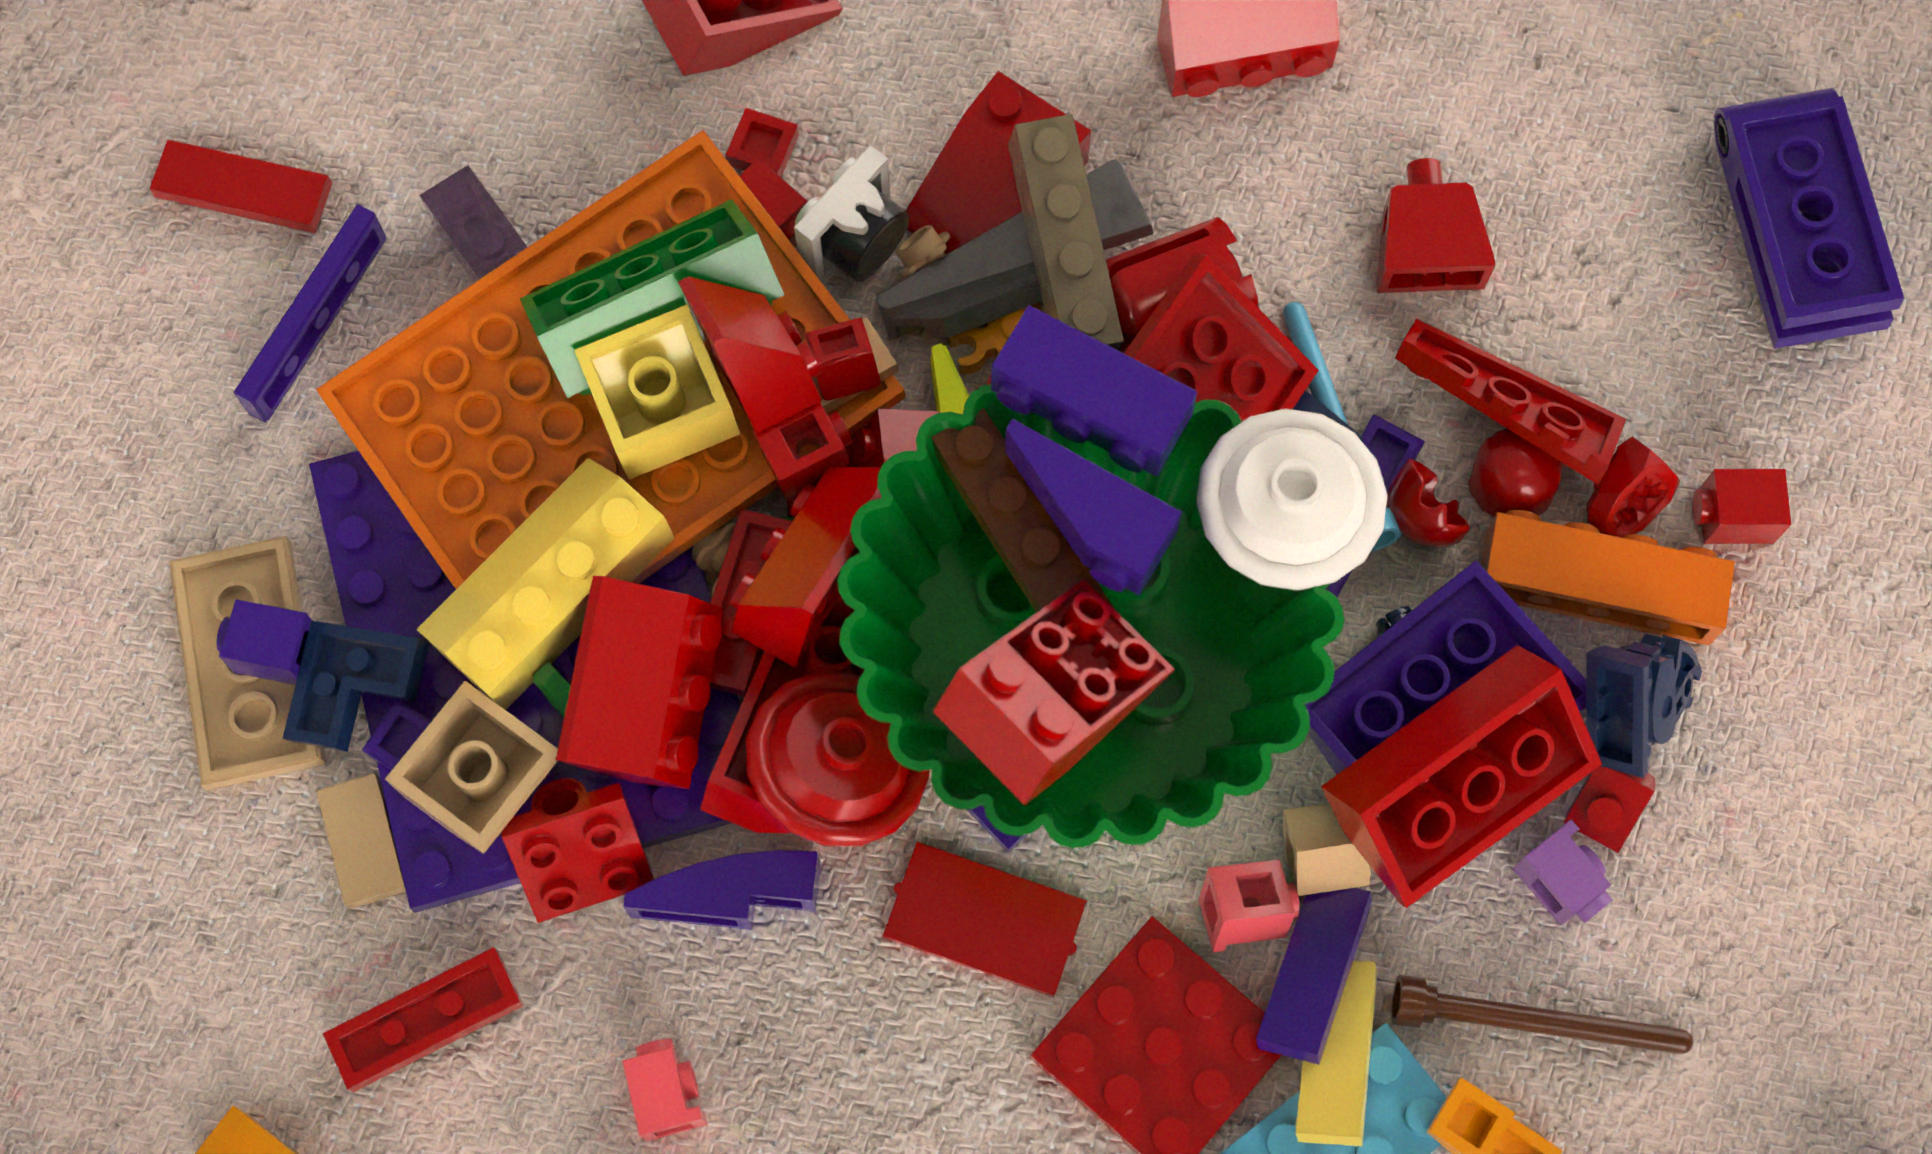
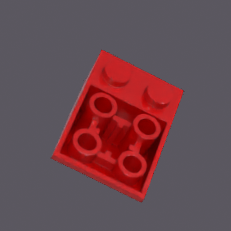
M1083 579L960 667L933 712L1025 805L1074 766L1170 676L1174 668Z

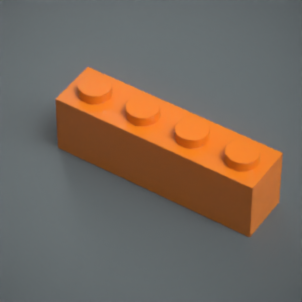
M1511 510L1506 513L1497 512L1488 527L1481 566L1518 606L1661 636L1665 635L1710 646L1726 629L1735 561L1717 558V554L1707 548L1686 547L1678 550L1659 546L1657 540L1645 535L1632 534L1621 538L1601 534L1597 527L1587 523L1571 522L1563 526L1543 522L1537 514L1529 511Z

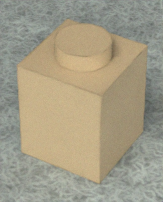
M1329 803L1283 810L1284 856L1298 896L1370 885V865L1344 834Z

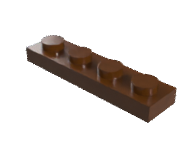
M985 409L980 410L976 415V426H968L961 431L953 428L945 429L931 437L936 458L1036 613L1083 579L1113 607L1098 582L1091 576L1089 568L1083 565L1006 454V441Z

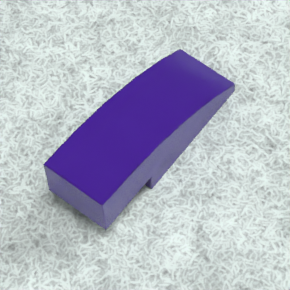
M773 850L735 854L699 862L660 876L630 891L624 896L623 907L630 918L752 930L755 906L816 912L821 860L818 851Z

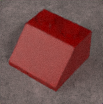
M689 276L678 281L723 376L756 434L822 401L812 379L822 374L808 344L806 341L802 342L787 311L776 315L768 300L762 294Z

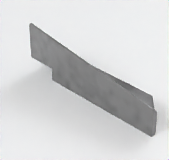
M1111 160L1086 174L1103 251L1154 234L1151 222L1123 166L1117 160ZM1023 212L1018 213L879 293L876 301L888 337L890 339H898L903 335L926 327L931 338H951L1026 308L1028 305L1031 306L1041 302L1042 297Z

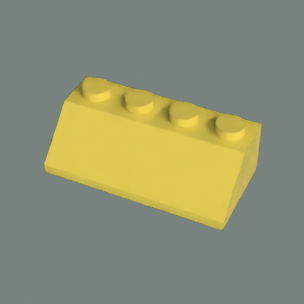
M587 458L416 630L480 691L506 710L533 683L534 677L532 675L547 662L552 664L581 634L593 575L632 582L675 537L665 516L624 479Z

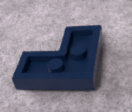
M311 621L282 739L294 743L348 752L362 693L416 702L429 642L416 637Z

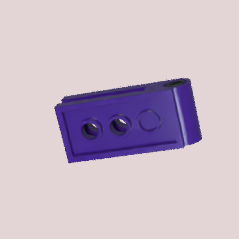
M1826 88L1717 108L1714 115L1715 142L1773 348L1889 329L1894 319L1891 310L1899 309L1905 298L1843 96H1838L1833 88Z

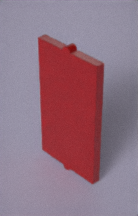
M916 842L903 881L894 885V893L897 897L884 930L883 938L1054 998L1068 956L1076 954L1077 945L1073 941L1087 900Z

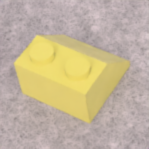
M688 305L574 350L628 480L740 435L732 408Z

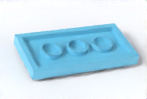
M1386 1022L1372 1033L1362 1146L1298 1142L1295 1133L1299 1092H1297L1220 1154H1430L1441 1144L1426 1131L1447 1097Z

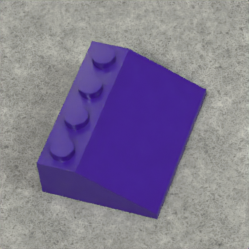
M1474 561L1334 672L1333 683L1324 696L1317 701L1304 703L1310 715L1308 734L1337 775L1517 645L1562 670L1583 719L1586 718V678L1477 561Z

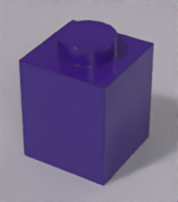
M235 599L231 616H226L219 626L217 634L219 658L234 673L296 685L310 624L313 620L305 612Z

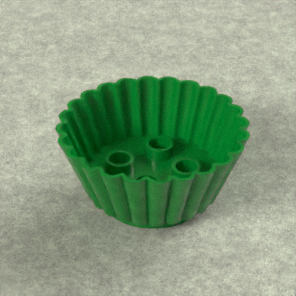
M991 384L980 386L970 394L964 404L963 415L950 411L940 412L927 418L918 429L915 439L917 451H903L894 454L883 463L878 473L877 482L882 498L867 502L858 509L852 518L850 532L853 543L860 553L847 560L838 576L839 593L844 602L855 610L843 623L840 630V645L844 655L853 664L865 669L857 685L856 693L859 705L873 719L891 724L888 732V744L895 760L904 767L916 771L931 770V783L934 791L945 804L956 809H973L983 805L986 817L993 827L1006 835L1023 836L1031 834L1043 826L1051 839L1061 846L1072 849L1083 848L1099 840L1105 831L1115 840L1126 845H1143L1153 841L1163 832L1167 820L1182 827L1195 828L1203 826L1213 820L1219 813L1223 805L1224 794L1246 796L1262 789L1270 778L1272 770L1271 754H1284L1292 751L1306 739L1310 729V715L1304 703L1317 701L1328 692L1333 683L1334 665L1330 655L1323 647L1333 642L1341 633L1345 620L1343 607L1337 597L1325 589L1329 584L1299 591L1258 584L1229 567L1206 538L1196 503L1200 472L1203 463L1219 438L1242 422L1238 413L1230 405L1218 400H1202L1195 403L1191 419L1156 477L1145 470L1135 473L1120 467L1111 460L1108 451L1087 440L1082 444L1068 440L1053 428L1051 421L1032 411L1029 414H1020L1009 409L998 400L996 393L991 391ZM982 409L986 410L1005 441L1006 428L1011 420L1014 419L1182 512L1175 537L1140 595L1126 588L1123 592L1113 591L1098 582L1115 610L1174 668V671L1064 775L1025 805L933 712L960 667L1036 614L936 458L932 436L945 429L953 428L961 431L968 426H976V415Z

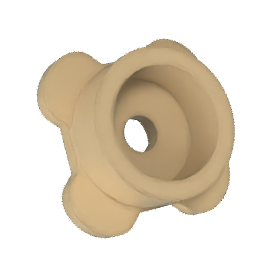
M926 225L907 237L894 252L904 265L898 272L900 277L906 278L915 271L917 272L945 256L944 251L947 249L945 243L951 238L950 234L946 231L938 235L931 225Z
M729 523L726 526L722 525L693 546L692 559L696 562L697 567L706 571L705 580L711 586L714 585L719 577L736 523Z

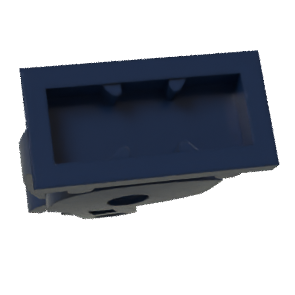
M1644 634L1641 643L1633 642L1629 647L1623 646L1617 649L1604 645L1586 653V727L1600 757L1602 767L1643 778L1648 773L1652 746L1655 743L1665 744L1673 737L1675 725L1685 708L1688 709L1692 705L1694 698L1690 696L1693 680L1699 681L1702 674L1697 655L1688 643L1665 635L1658 637Z

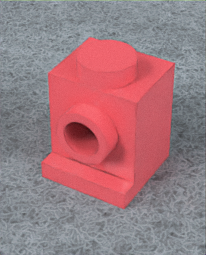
M1280 859L1209 867L1198 898L1213 952L1225 951L1226 946L1231 944L1286 938L1292 921L1298 918L1300 910L1296 886L1293 882H1286Z
M671 1038L642 1044L636 1047L637 1057L622 1060L639 1136L646 1142L708 1125L706 1114L700 1106L693 1108L690 1106L689 1100L699 1097L697 1080L691 1060L680 1063L679 1055L675 1052Z

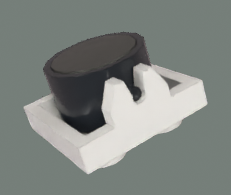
M871 145L857 160L853 157L846 160L836 172L832 182L833 186L820 200L813 198L808 201L796 217L794 230L797 251L822 284L826 282L837 268L856 282L868 279L893 254L908 227L910 216L907 211L890 199L888 158Z

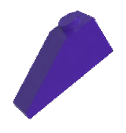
M1012 419L1006 428L1005 452L1083 565L1091 569V576L1103 586L1117 592H1123L1126 588L1140 595L1175 537L1182 512Z

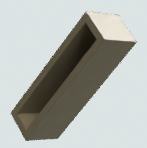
M1073 114L1015 124L1008 142V149L1045 313L1118 350L1124 340Z

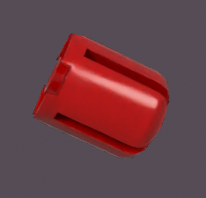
M1216 217L1106 259L1124 340L1118 351L1122 353L1126 351L1193 255L1207 254L1259 308L1252 274L1245 277L1242 276L1237 260L1227 247V245L1237 242V239L1223 220Z

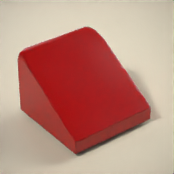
M862 317L805 333L807 344L822 374L817 376L822 396L826 401L876 388L880 385V376Z

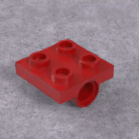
M561 778L550 781L534 794L531 803L532 811L514 816L501 831L502 839L537 923L625 895L654 880L651 865L620 782L587 792L582 782L573 778Z

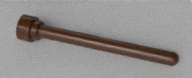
M1398 975L1393 990L1391 1019L1394 1025L1420 1028L1422 1022L1432 1024L1435 1018L1676 1054H1685L1693 1047V1037L1684 1029L1438 993L1436 986L1427 985L1425 978Z

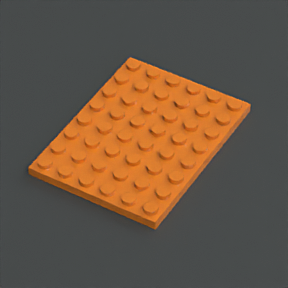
M704 130L316 389L455 589L587 458L624 479L665 516L675 537L632 581V583L637 584L737 516L740 509H747L779 486L760 451L753 433L754 428L723 376L706 340L703 341L730 403L740 435L628 480L593 395L577 393L567 398L520 301V298L732 199L757 231L785 294L773 300L771 307L776 315L785 311L788 312L802 342L806 341L805 333L850 320ZM892 375L881 381L878 387L864 391L828 412L827 415L838 411L852 436L858 428H863L869 423L877 409H890L905 399V389L895 376ZM813 444L805 445L799 451V456L803 457L819 449V447Z

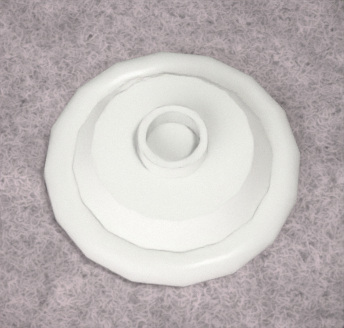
M1282 409L1250 416L1219 438L1201 467L1196 503L1206 538L1229 567L1260 585L1299 591L1334 583L1366 560L1383 532L1387 492L1376 458L1353 431L1323 414Z

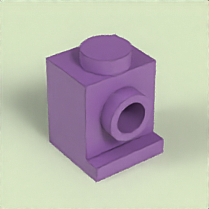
M1572 820L1549 836L1512 868L1560 926L1575 914L1583 923H1586L1613 901L1605 891L1611 884L1603 876L1606 874V869L1602 861L1589 847L1585 845L1578 846L1571 838L1579 830Z

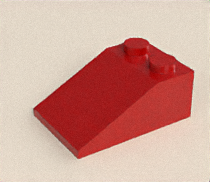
M642 0L683 76L730 67L839 16L843 10L839 0Z
M997 71L963 114L908 205L906 211L910 217L906 230L913 234L920 228L931 225L938 235L947 231L951 236L945 243L947 249L944 253L947 255L1022 212L1008 149V142L1015 124L1067 114L1000 71ZM1074 119L1085 166L1089 158L1091 130Z

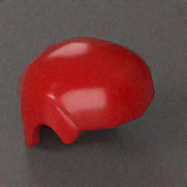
M1509 429L1496 431L1492 437H1487L1479 447L1468 481L1469 490L1481 510L1495 517L1497 512L1506 513L1511 510L1529 511L1540 516L1550 507L1559 489L1562 478V463Z
M1409 458L1397 472L1387 491L1386 508L1391 509L1401 534L1414 543L1432 548H1447L1460 543L1469 531V524L1458 513L1459 502L1457 500H1452L1448 503L1439 502L1434 495L1438 476L1420 462Z

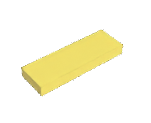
M1353 961L1320 1064L1307 1061L1302 1062L1295 1132L1298 1142L1362 1146L1377 979L1375 962Z

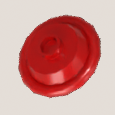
M813 672L782 684L757 709L746 738L748 778L763 808L790 833L823 846H864L895 833L919 808L930 776L929 770L916 771L909 769L895 760L888 744V732L891 724L879 722L865 713L859 705L856 693L860 676L852 672Z

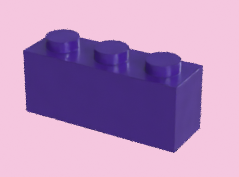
M1030 305L1026 308L991 366V391L996 393L998 400L1006 407L1020 414H1029L1032 411L1051 421L1053 428L1068 440L1081 444L1087 440L1108 451L1111 460L1120 467L1135 473L1145 470L1156 477L1191 419L1198 391Z

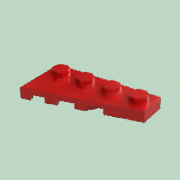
M1417 318L1403 339L1395 356L1396 360L1406 365L1415 375L1432 381L1597 485L1600 483L1610 464L1627 420L1626 418Z

